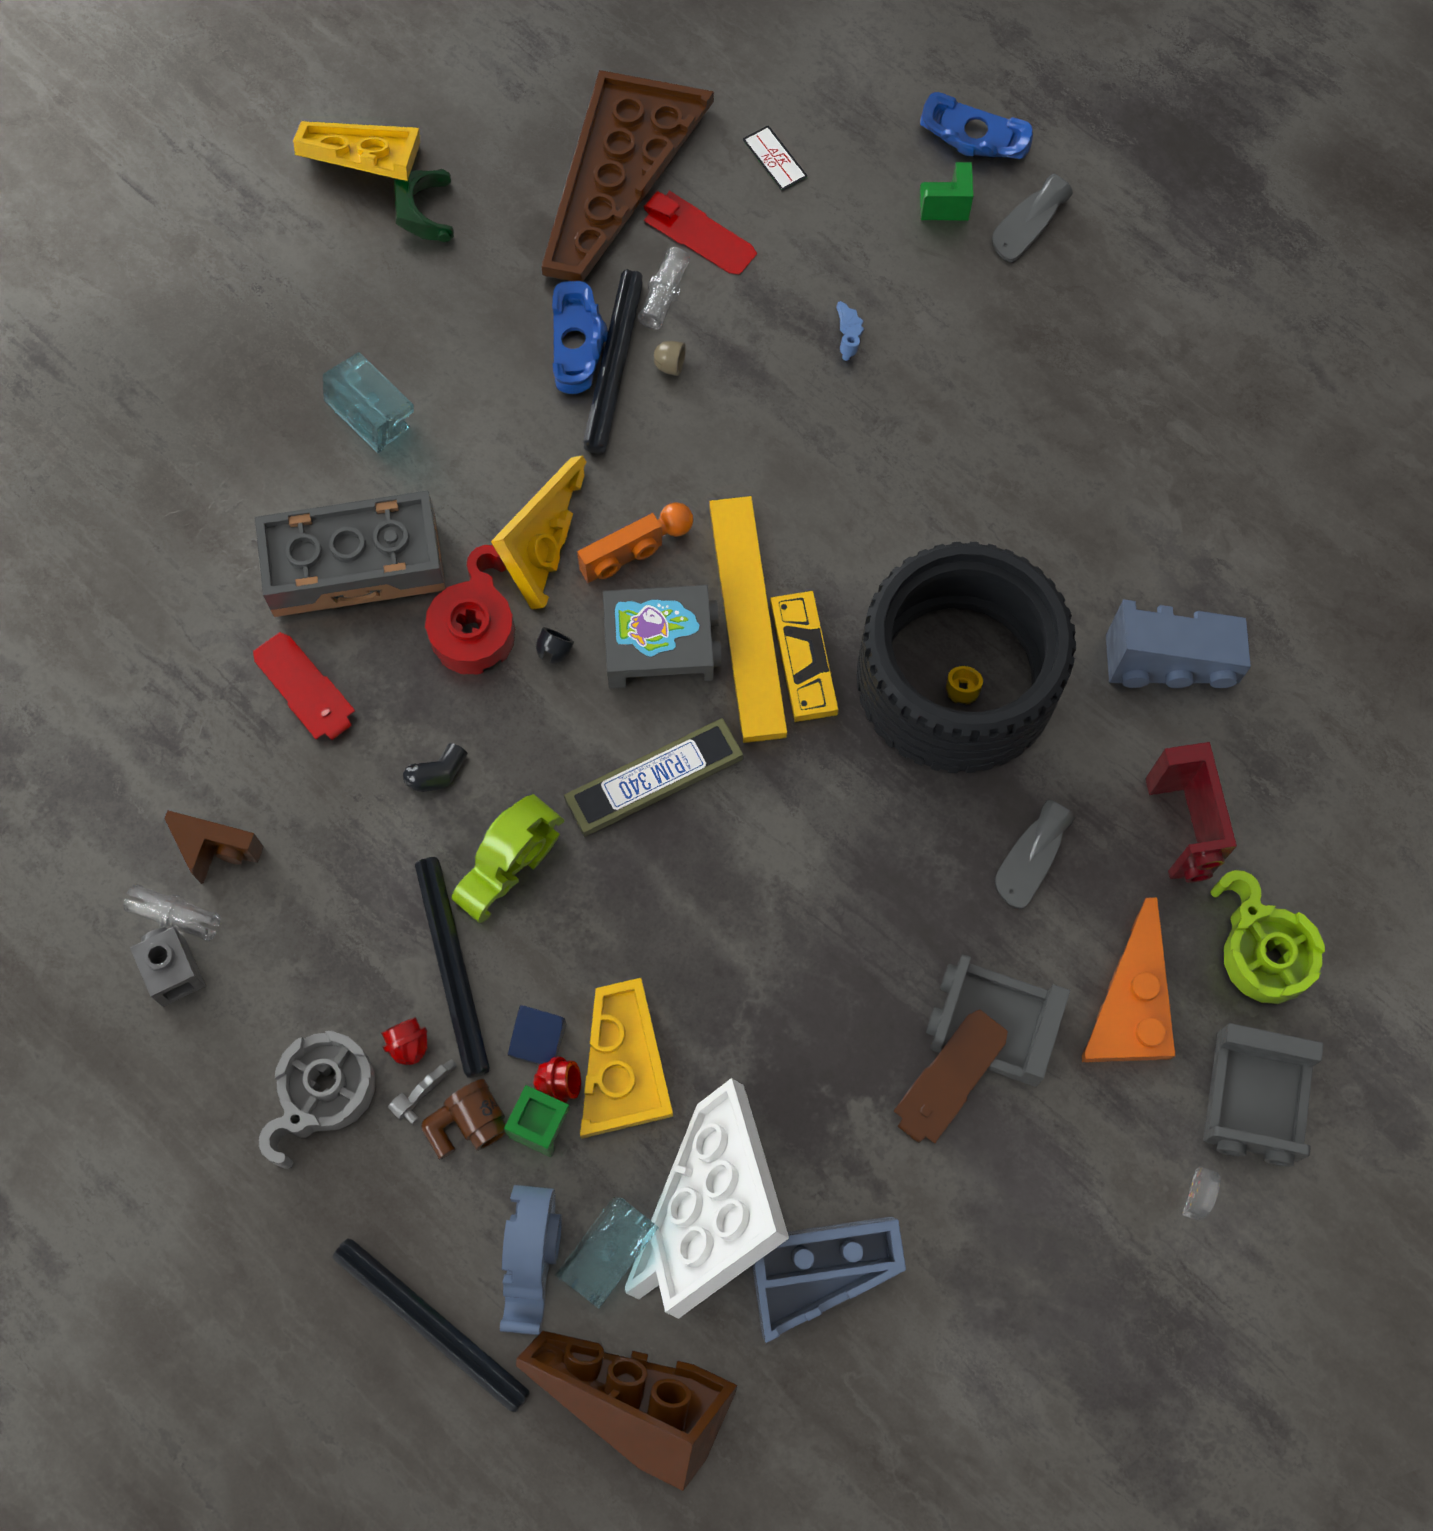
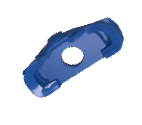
M934 92L929 95L924 104L920 119L921 126L927 128L966 156L973 157L978 155L1022 159L1027 155L1032 144L1033 130L1029 122L1014 117L1006 119L958 103L956 98L940 92ZM971 120H981L987 125L988 131L981 138H971L965 132L966 124Z
M567 281L559 283L553 292V373L556 387L559 391L568 394H578L589 389L592 385L594 371L601 355L603 343L607 341L608 330L606 323L602 320L599 313V304H595L591 287L583 281ZM580 331L586 336V339L579 348L570 349L563 345V337L568 332Z

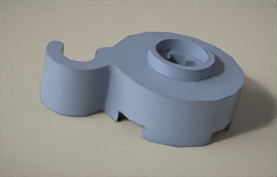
M514 1185L510 1201L517 1202L516 1213L511 1215L510 1220H506L503 1242L502 1270L507 1272L503 1278L505 1307L503 1318L500 1322V1331L540 1335L545 1308L546 1279L549 1264H556L558 1259L562 1214H555V1189Z

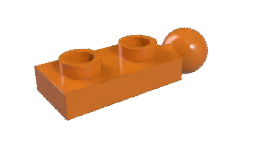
M670 503L662 509L659 519L656 518L654 513H651L577 551L579 569L587 583L597 578L607 579L620 570L621 566L634 559L643 560L650 557L658 550V547L662 546V536L666 534L674 537L685 535L693 525L691 510L683 503Z

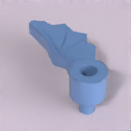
M840 301L837 303L836 308L840 318V331L844 335L839 349L843 354L842 359L848 361L858 351L859 338L864 331L862 327L864 321L858 317L856 310L850 309L847 304Z

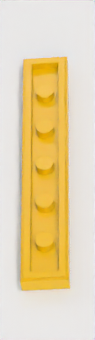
M752 497L709 501V509L743 743L787 738Z

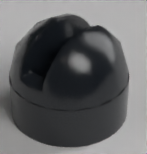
M543 627L536 642L537 654L543 660L548 652L553 654L550 664L560 663L569 655L574 641L558 631Z

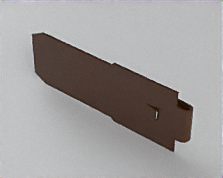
M980 1009L967 1015L932 1064L923 1070L894 1109V1112L902 1118L897 1127L918 1143L925 1137L936 1143L967 1101V1095L1006 1044L1008 1031Z

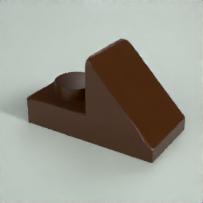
M167 810L164 818L190 872L200 884H203L214 854L217 858L232 864L240 865L243 859L258 863L264 848L257 836L252 832Z

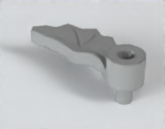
M452 1059L443 1065L441 1064L415 1087L408 1098L401 1093L391 1101L388 1108L399 1120L405 1117L411 1124H414L419 1117L412 1109L457 1067V1064Z

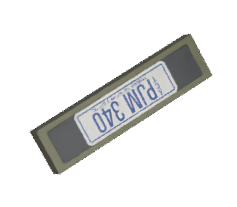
M721 718L564 794V799L583 836L586 837L743 760V753L724 719Z

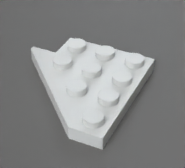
M733 1078L729 1079L697 1104L625 1285L626 1294L637 1299H641L659 1285L665 1313L678 1319L789 1239L745 1087Z

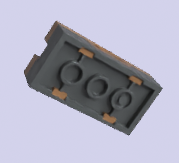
M428 490L255 517L263 597L274 617L426 594L446 589L436 516Z

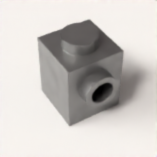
M174 927L152 930L141 938L140 943L130 947L150 997L162 1007L205 987L186 939Z

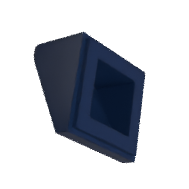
M520 1005L508 1056L538 1065L549 1062L553 1057H557L567 1025L565 1018Z

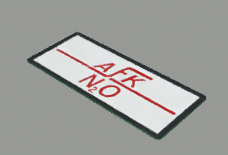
M765 126L743 138L745 144L781 190L807 177V174L770 126Z

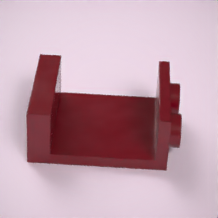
M1210 742L1165 748L1145 778L1149 795L1184 790L1197 843L1189 844L1168 870L1170 879L1185 877L1188 883L1204 881L1213 877V873L1219 866L1225 863V859L1237 847Z

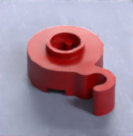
M493 545L479 546L470 553L467 558V570L470 580L444 589L433 599L426 613L425 629L433 652L446 668L460 674L478 675L483 673V669L495 665L500 660L501 662L505 661L514 646L516 629L508 601L494 587L492 577L483 572L489 568H494L499 572L506 570V566ZM470 623H476L480 627L479 629L472 627V633H464L463 627Z

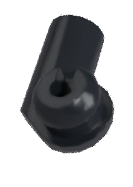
M449 742L438 761L408 765L403 772L404 783L417 792L445 789L451 784L468 753L459 745Z

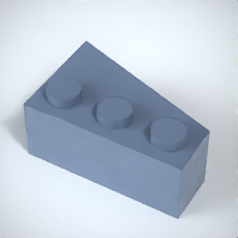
M1123 599L1106 633L1109 683H1122L1123 686L1129 688L1143 687L1149 683H1166L1171 688H1183L1193 683H1210L1214 688H1228L1240 683L1251 667L1246 618L1196 611L1194 618L1174 615L1173 607L1160 605L1157 607V612L1136 609V601Z
M884 1217L789 1231L788 1240L752 1265L762 1337L765 1343L789 1329L821 1315L822 1312L847 1299H852L904 1272L906 1265L899 1220L894 1217Z

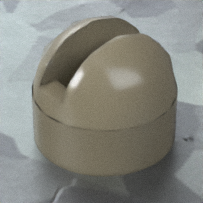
M664 341L660 343L654 350V363L656 367L666 374L679 376L685 360V343L677 341Z

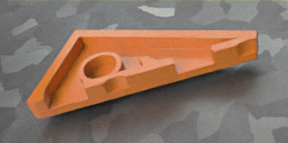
M1157 897L1145 898L1141 910L1135 919L1124 953L1120 957L1108 987V993L1098 1012L1097 1021L1087 1046L1081 1055L1082 1062L1167 1060L1175 1057Z

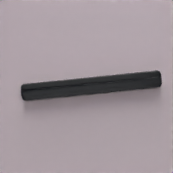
M626 269L621 273L583 440L584 449L588 452L602 454L606 451L643 285V276L639 271Z
M428 857L417 861L415 869L463 1071L467 1078H474L488 1073L490 1067L441 865L437 857Z
M347 1238L340 1244L333 1254V1259L509 1411L516 1412L523 1406L530 1395L529 1390L354 1240Z

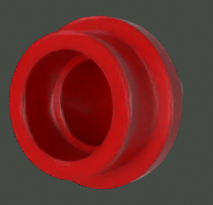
M413 1017L383 1031L381 1034L386 1044L382 1048L384 1052H388L396 1063L414 1065L423 1058L428 1049L426 1034L428 1031L426 1027L421 1028L417 1018Z
M553 1057L549 1062L539 1065L537 1073L534 1075V1087L536 1090L564 1103L568 1099H576L581 1089L579 1066L575 1061H566L563 1057Z

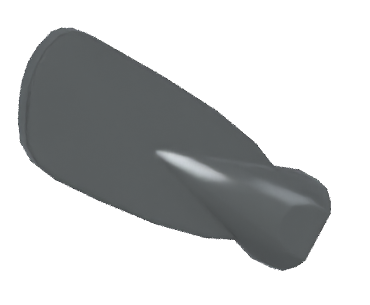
M1051 174L1045 180L1041 190L1033 193L1021 202L995 228L992 243L1002 259L1008 262L1018 260L1035 242L1054 217L1058 206L1065 203L1072 196V188L1068 182L1056 174Z
M1046 800L1041 809L1039 819L1018 839L995 877L997 891L1004 901L1014 908L1024 909L1030 903L1054 861L1061 843L1062 833L1072 825L1076 818L1072 811L1055 801Z

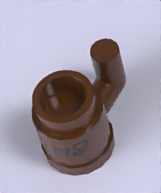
M478 1079L456 1091L445 1100L443 1107L425 1118L421 1125L424 1135L439 1160L449 1156L456 1150L444 1130L445 1127L454 1121L467 1141L471 1140L476 1151L492 1145L507 1134L504 1130L506 1123L503 1119L505 1115L489 1090L485 1079Z

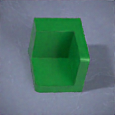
M956 162L952 182H922L920 184L921 220L969 221L974 197L972 162Z
M525 1085L504 1130L510 1139L548 1157H552L555 1150L553 1142L570 1107L558 1099Z

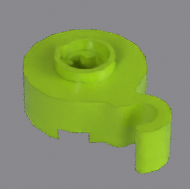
M534 794L524 797L512 807L503 811L487 830L475 856L476 865L456 886L452 894V900L478 923L486 921L491 915L487 910L488 907L519 883V879L515 874L527 865L534 870L549 853L560 836L554 830L555 824L557 826L564 823V819Z
M1241 870L1227 872L1211 889V895L1219 897L1224 891L1233 890L1241 898V905L1231 915L1232 929L1224 945V966L1231 982L1244 995L1261 1003L1280 1004L1295 999L1318 980L1321 974L1319 972L1322 967V954L1325 952V944L1318 928L1300 912L1294 914L1286 909H1277L1273 905H1263L1260 901L1261 887L1258 880L1252 874ZM1265 946H1268L1270 951L1276 948L1281 953L1282 957L1278 959L1277 963L1267 957Z

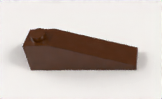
M542 1331L517 1357L516 1366L638 1469L682 1491L685 1490L706 1461L737 1389L736 1384L694 1364L677 1361L676 1368L650 1363L647 1362L648 1354L632 1351L631 1358L604 1352L600 1343Z

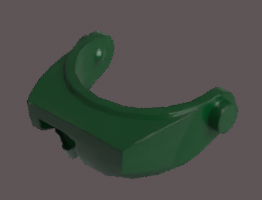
M444 169L433 171L415 170L410 172L408 181L394 178L396 224L422 239L439 240L441 242L450 241L454 237L453 227L433 222L425 217L417 209L413 196L421 190L449 185L451 183L450 173Z

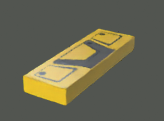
M813 591L771 597L770 606L794 722L838 715V705Z

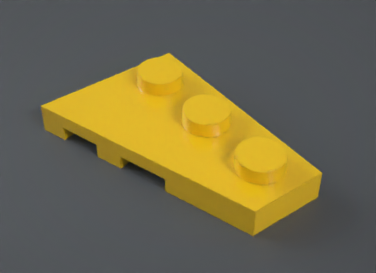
M301 121L293 139L294 151L297 156L408 181L420 145L419 128Z
M641 978L598 987L595 990L589 1062L580 1130L581 1139L673 1117Z

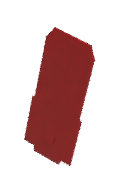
M670 190L666 195L657 191L644 205V210L649 215L643 221L677 243L689 247L728 273L740 275L757 255V252L750 243L707 217L706 213Z
M279 632L253 650L254 662L287 700L289 708L315 739L326 734L333 740L352 726L347 717L355 712V709L329 678L321 674L289 635Z

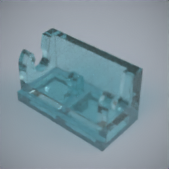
M360 352L323 374L324 401L377 453L384 450V446L400 437L409 429L410 426L404 419L414 412V405Z
M613 1197L555 1276L599 1309L659 1227L623 1198Z

